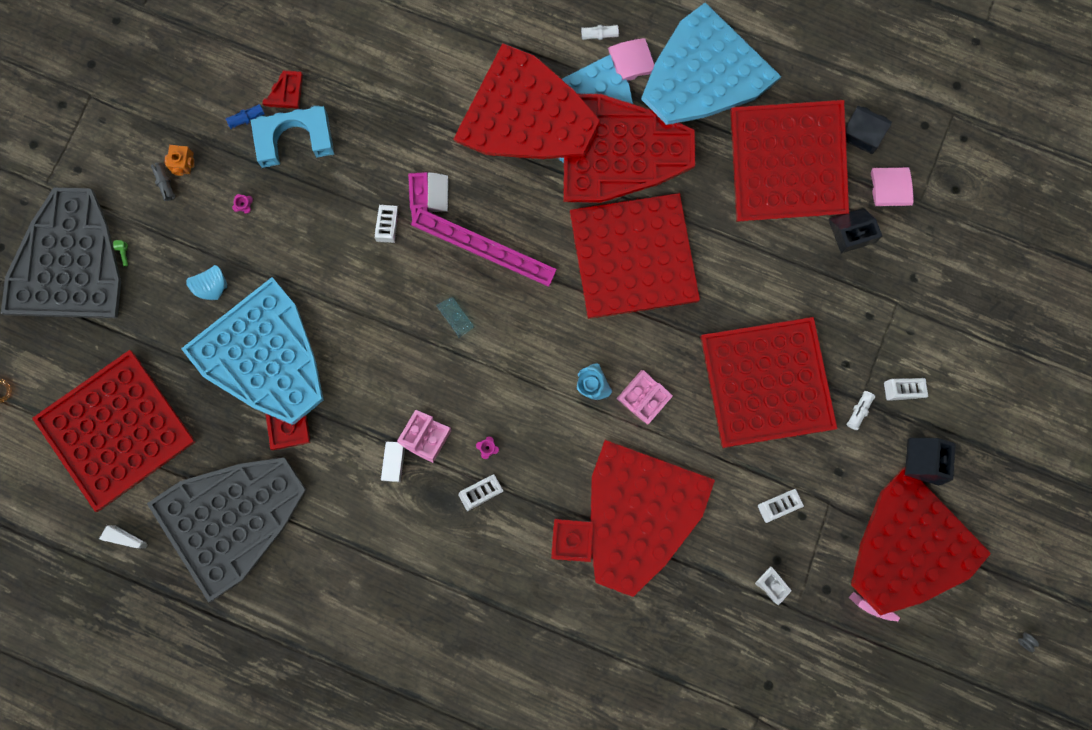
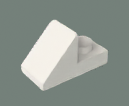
M772 567L755 583L777 605L791 592V589Z

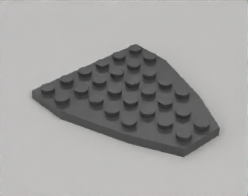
M54 187L31 221L5 276L1 314L118 318L121 278L109 227L96 195L89 188Z
M277 458L242 463L182 480L148 502L147 505L209 603L248 576L284 530L307 490L287 459Z

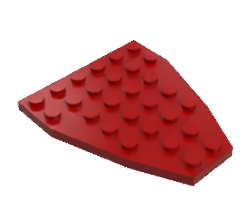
M502 43L453 140L456 143L491 156L534 159L585 156L601 123L580 96L538 58Z
M578 94L600 120L601 124L585 156L564 158L563 202H605L657 186L695 167V130L681 123L666 125L652 110L603 94Z
M605 440L591 478V522H594L592 559L595 583L634 597L668 563L701 520L715 480Z
M903 467L879 494L860 543L851 585L882 616L921 604L969 580L991 553L921 480L906 476L905 467Z

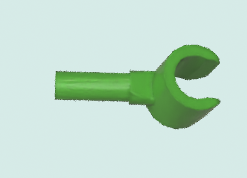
M114 240V250L120 251L123 266H128L126 257L127 243L122 240Z

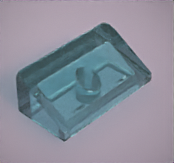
M453 297L436 305L458 338L474 328Z

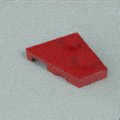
M283 70L279 80L272 86L271 93L267 99L264 98L263 106L299 109L303 80L302 72Z

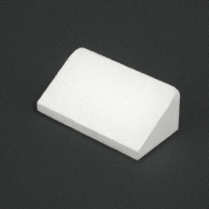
M428 173L429 212H448L447 175Z
M386 442L381 481L401 483L405 448L397 442Z

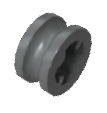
M1023 633V638H1019L1018 642L1026 650L1033 653L1035 651L1034 647H1038L1040 644L1028 633Z

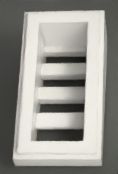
M379 205L375 229L376 242L395 243L398 206ZM383 210L393 211V214H383ZM382 218H392V221L382 220ZM382 224H390L391 227H382ZM381 231H390V234L381 233Z
M925 378L890 379L884 382L886 400L928 397ZM917 383H918L919 393H917V390H916V384H917Z
M493 474L460 491L458 495L466 510L469 511L502 493L503 489ZM488 482H491L495 490L494 492L491 491L489 485L487 484ZM481 486H484L488 495L485 496ZM474 490H477L480 499L476 497ZM467 494H470V496H471V498H472V500H473L472 503L470 502V500H469Z
M796 489L758 505L766 523L804 507ZM788 496L791 497V499H792V501H793V503H794V505H795L794 507H792V505H791V503H790V501H789ZM781 499H783V501H784V503H785V505H786V507H787V510L785 509V507H784V505H783ZM774 502H776V505H777V507H778L780 513H778V511H777V509H776V507H775V505H774Z
M113 525L106 526L100 536V539L103 541L134 548H146L148 545L146 542Z

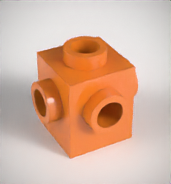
M169 145L168 155L165 156V165L174 175L183 176V174H190L191 168L194 167V153L187 146Z

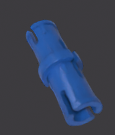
M260 104L250 109L240 110L241 112L227 117L226 121L230 129L244 123L248 124L252 119L264 116L265 114Z

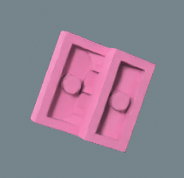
M645 38L623 42L608 48L616 72L621 75L622 80H635L637 76L651 75L654 62Z
M909 167L872 168L871 177L874 186L872 194L875 206L913 205V187Z
M641 370L617 399L648 425L672 398V395L660 383L654 381L644 370Z
M415 410L397 443L433 463L448 438L451 428L433 421L432 416Z
M855 592L849 597L857 606L874 616L891 621H899L900 619L894 612L880 616L866 600Z

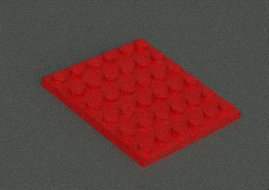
M844 100L730 108L736 222L849 214Z
M680 193L570 210L588 319L700 301Z
M814 317L700 336L722 448L837 429Z
M128 350L32 418L95 512L105 508L195 443L189 431L131 350Z

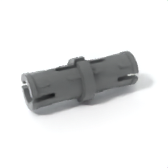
M155 163L156 167L152 164L151 169L156 178L155 184L159 187L163 200L170 201L171 198L174 199L175 195L170 185L171 180L166 175L163 163Z

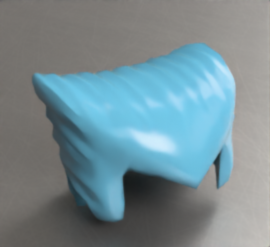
M217 265L186 280L190 291L201 299L218 300L223 290L227 288V282Z
M592 364L579 371L577 390L581 394L594 400H601L611 395L612 389L601 370L600 364Z

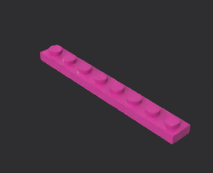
M418 208L411 223V226L547 287L550 286L557 270Z

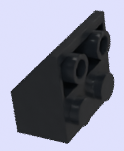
M857 106L845 125L846 142L873 154L884 138L892 121L883 115L871 112L866 107Z
M865 208L828 219L841 254L874 244L882 237L876 218Z
M909 438L907 441L905 475L938 486L953 481L956 443L940 438Z

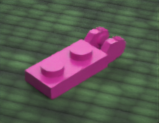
M427 172L409 173V198L412 221L418 208L428 212Z

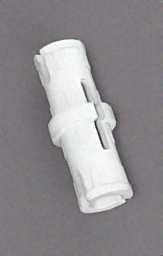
M597 25V27L581 28L582 40L597 38L602 40V38L618 37V25Z
M868 391L863 392L859 403L853 408L854 412L849 422H847L848 427L854 430L859 429L862 420L869 413L868 409L873 399H875L874 394Z

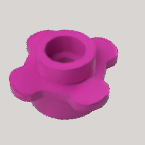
M237 194L232 209L235 212L250 213V205L253 202V198Z
M487 437L486 440L476 444V448L480 450L483 459H488L490 455L499 452V448L493 443L494 439L492 437Z

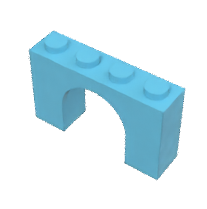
M313 106L306 110L296 109L290 113H276L274 116L268 117L259 116L251 120L257 162L262 168L280 165L277 141L280 134L291 127H301L310 133L312 150L316 158L334 154L328 115L324 106Z

